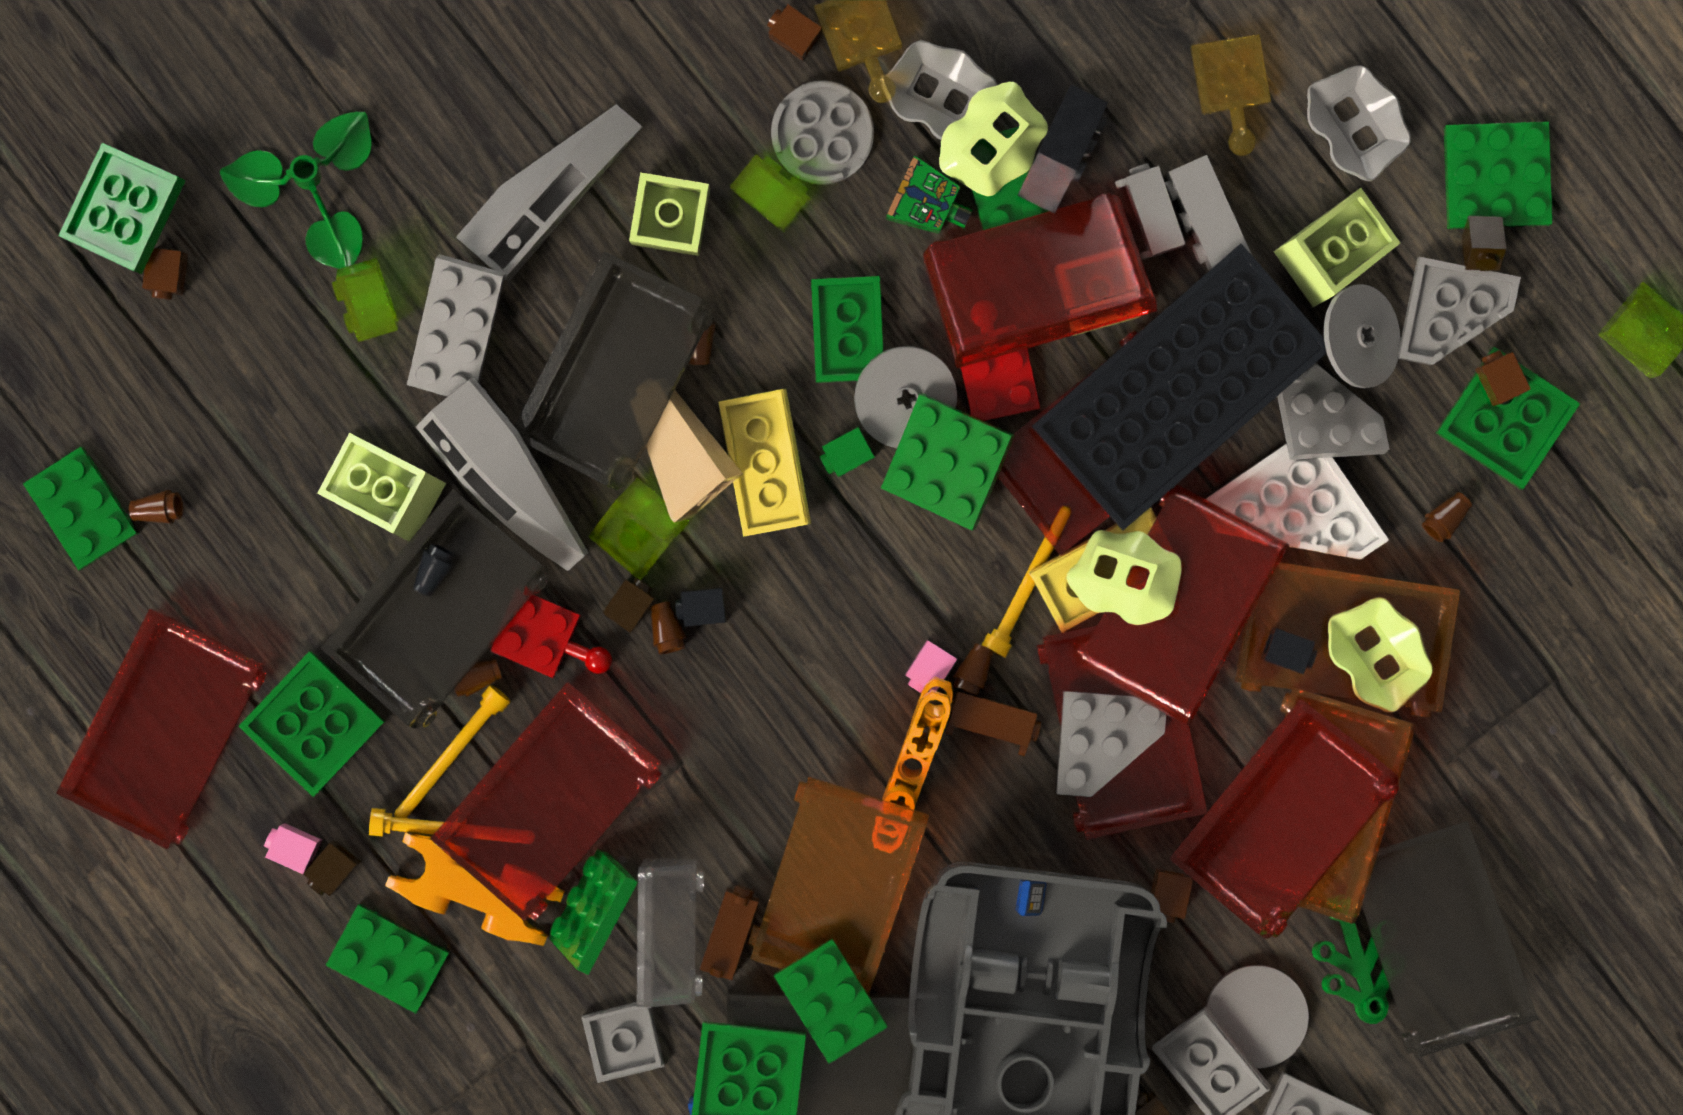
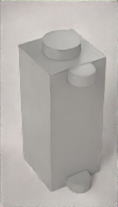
M1149 163L1130 169V176L1116 181L1115 184L1117 189L1126 188L1147 249V251L1139 254L1141 260L1182 248L1185 245V241L1159 166L1150 169Z

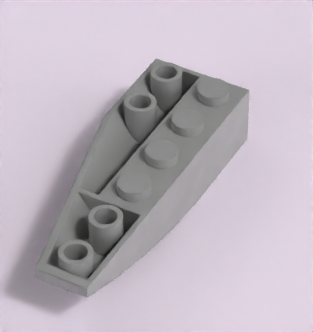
M616 104L502 184L456 238L493 270L506 273L504 280L509 283L643 127Z
M474 377L466 381L432 409L416 426L454 475L480 503L537 551L567 571L588 554L587 549L519 432Z

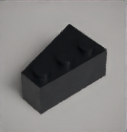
M1070 85L1017 196L1055 214L1071 180L1078 182L1087 163L1081 161L1082 157L1089 160L1096 146L1097 140L1093 139L1092 136L1094 134L1099 137L1108 120L1107 117L1102 116L1108 102Z

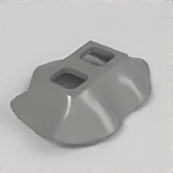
M924 40L911 44L882 81L883 92L897 116L907 122L924 123L929 127L932 134L942 140L944 131L951 123L965 116L971 98L978 91L997 86L996 80L983 71L963 50L938 46ZM923 73L936 78L939 83L931 98H925L914 91V86ZM953 89L962 92L969 98L963 112L959 115L944 107V102Z
M1361 65L1352 66L1327 78L1318 80L1309 86L1307 93L1308 123L1316 134L1328 140L1331 159L1339 169L1362 180L1372 181L1409 147L1411 135L1405 124L1397 96L1384 86L1368 68ZM1350 97L1358 107L1359 113L1347 122H1342L1335 113L1334 106L1343 99ZM1369 126L1377 137V143L1365 151H1361L1353 141L1352 135L1361 128Z

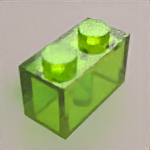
M756 154L730 185V188L741 199L785 233L810 202V197L806 195L809 189L795 177H792L790 181L779 173L782 167L766 155L762 159Z
M373 258L337 269V281H333L332 285L338 302L344 300L347 313H344L343 316L348 332H355L356 338L360 342L397 331L399 321L378 259Z

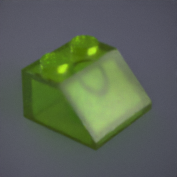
M1641 282L1597 335L1646 376L1654 378L1661 376L1683 349V315L1648 285Z
M637 477L615 500L588 537L633 576L642 580L689 524V521L685 519L674 523L669 516L665 501Z

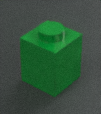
M859 427L822 446L825 454L819 456L828 474L835 472L838 478L875 458Z

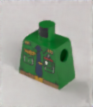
M914 156L886 215V219L939 234L945 220L965 228L972 209L955 202L960 190L956 183Z

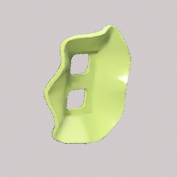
M1006 82L978 91L971 98L965 116L951 123L944 131L939 158L940 168L943 173L968 186L976 193L984 196H993L1005 184L1030 170L1037 147L1047 134L1048 124L1043 115L1025 97L1017 83ZM1003 112H1007L1019 123V128L1010 138H1005L993 127L994 121ZM979 139H985L997 150V154L987 165L982 164L971 154V148Z
M1099 530L1089 539L1078 563L1067 573V582L1088 609L1101 613L1115 612L1130 624H1147L1163 619L1172 612L1181 576V560L1177 554L1163 549L1144 532L1135 531L1125 534H1114L1109 531ZM1102 555L1116 558L1118 561L1111 579H1105L1095 574L1099 558ZM1136 565L1149 569L1150 572L1146 585L1142 590L1127 585L1130 571Z
M1382 597L1370 599L1355 608L1337 613L1330 618L1328 622L1329 655L1335 665L1350 674L1354 694L1364 703L1386 712L1398 711L1431 678L1433 666L1426 654L1419 628L1409 619L1402 616L1387 599ZM1372 626L1379 635L1380 642L1368 651H1362L1355 641V635L1366 627ZM1390 654L1398 663L1399 671L1388 679L1383 680L1374 669V664Z

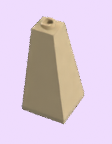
M649 379L637 389L636 392L639 396L631 403L669 516L675 523L695 516L743 473L667 379L656 381Z

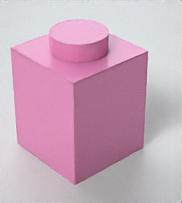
M927 640L905 674L911 679L908 685L921 693L924 685L933 677L944 680L957 658ZM932 687L929 691L932 689L937 691L939 687Z
M284 823L278 827V830L272 828L264 845V847L269 849L265 858L304 874L311 866L322 839Z

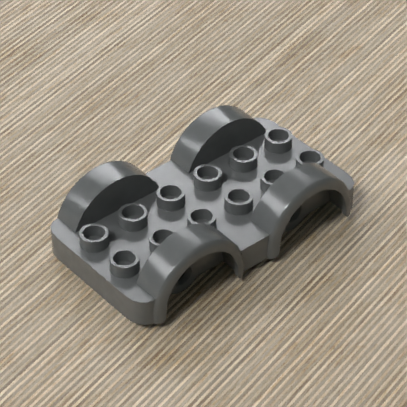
M956 862L940 870L935 882L928 887L924 895L919 916L911 973L908 1016L909 1035L914 1045L909 1090L901 1096L895 1115H1135L1140 1074H1144L1150 1065V1058L1145 1044V1010L1150 966L1158 934L1161 928H1167L1166 917L1160 911L1159 902L1154 895L1142 886L1128 881L973 862ZM1020 879L1046 882L1041 915L1021 916L1015 910Z

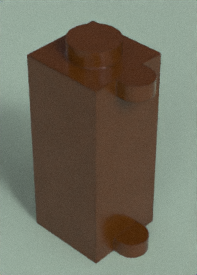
M956 691L945 734L952 736L954 727L1018 744L1020 745L1018 755L1025 756L1030 740L1036 742L1041 722L1036 720L1037 713Z
M735 885L734 890L726 889L699 970L708 972L710 975L718 978L733 980L759 902V898L753 897L755 891L739 885Z

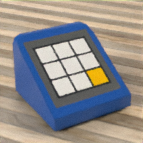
M1020 879L1015 908L1019 915H1041L1046 882Z

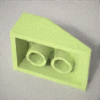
M1359 188L1285 242L1274 253L1311 305L1315 307L1340 292L1398 246L1400 242L1362 188Z
M349 433L317 494L414 544L446 483Z

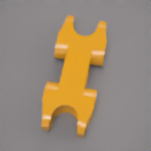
M933 677L923 687L894 770L877 811L872 833L875 847L892 852L901 845L918 796L950 715L953 688L949 681ZM932 687H941L947 692V695L939 693L933 689L931 691L929 690ZM930 700H938L943 704L934 705L930 703ZM924 727L929 728L927 733H923ZM910 758L917 759L922 764V767L911 770L905 766L904 761ZM899 796H903L902 801L897 800ZM886 824H893L894 827L887 826ZM878 832H883L893 837L898 835V837L894 841L888 842L882 840Z
M411 832L405 833L402 842L423 855L426 862L425 872L418 879H406L391 875L388 877L386 887L407 898L413 904L440 914H446L451 900L486 913L481 929L506 940L527 942L541 946L545 945L548 935L528 923L525 917V905L534 898L561 902L565 893L564 890L549 883L535 872L509 863H505L500 877L465 864L470 849L464 845L443 837H432Z

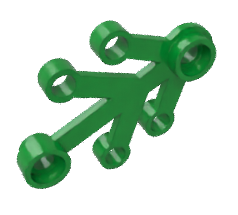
M1334 894L1327 900L1326 912L1332 920L1340 922L1350 958L1336 951L1334 944L1329 941L1316 942L1313 945L1312 954L1316 960L1328 962L1355 977L1359 991L1347 986L1344 978L1339 974H1327L1322 980V988L1327 994L1338 995L1354 1004L1356 1014L1363 1022L1377 1024L1388 1013L1389 1005L1385 995L1394 975L1401 973L1406 965L1405 959L1401 954H1386L1382 959L1383 969L1373 986L1370 973L1385 941H1390L1394 938L1396 928L1391 921H1376L1372 927L1371 939L1363 952L1353 918L1357 910L1356 902L1350 895ZM1343 902H1346L1348 906L1345 914L1341 911ZM1382 925H1386L1388 930L1384 937L1380 932ZM1323 945L1328 949V953L1324 958L1320 954V949ZM1393 957L1397 960L1395 969H1392L1390 966V961ZM1333 978L1337 981V988L1335 990L1330 988V981ZM1372 1001L1376 1002V1010L1374 1013L1370 1011V1004Z

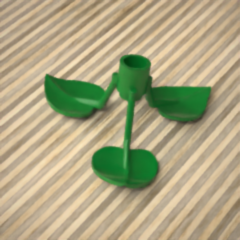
M365 112L346 113L322 125L315 134L313 147L316 153L325 157V159L318 157L313 159L308 155H300L291 162L290 169L286 170V175L282 179L280 178L283 174V167L279 159L272 153L262 150L244 154L233 163L220 169L223 182L237 199L249 206L260 208L276 203L280 196L279 185H286L293 178L298 187L311 191L324 220L313 223L307 231L305 240L310 255L319 263L342 271L351 269L357 262L363 245V233L358 221L354 216L345 211L338 212L330 218L316 186L321 181L319 166H327L332 161L336 168L350 171L362 166L369 158L372 140L368 116Z

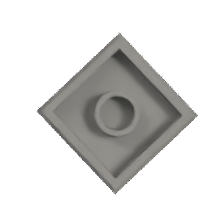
M649 999L581 1016L597 1083L665 1066Z

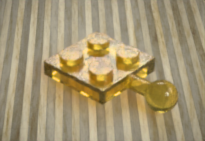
M828 0L815 5L814 9L838 72L865 62L871 78L868 88L870 97L878 103L890 101L895 95L896 86L890 77L884 76L877 57L903 47L886 1Z
M1260 34L1192 45L1190 49L1201 114L1205 115L1230 110L1233 132L1228 140L1229 148L1238 156L1250 154L1255 148L1256 139L1254 134L1246 127L1243 108L1269 104L1271 102Z

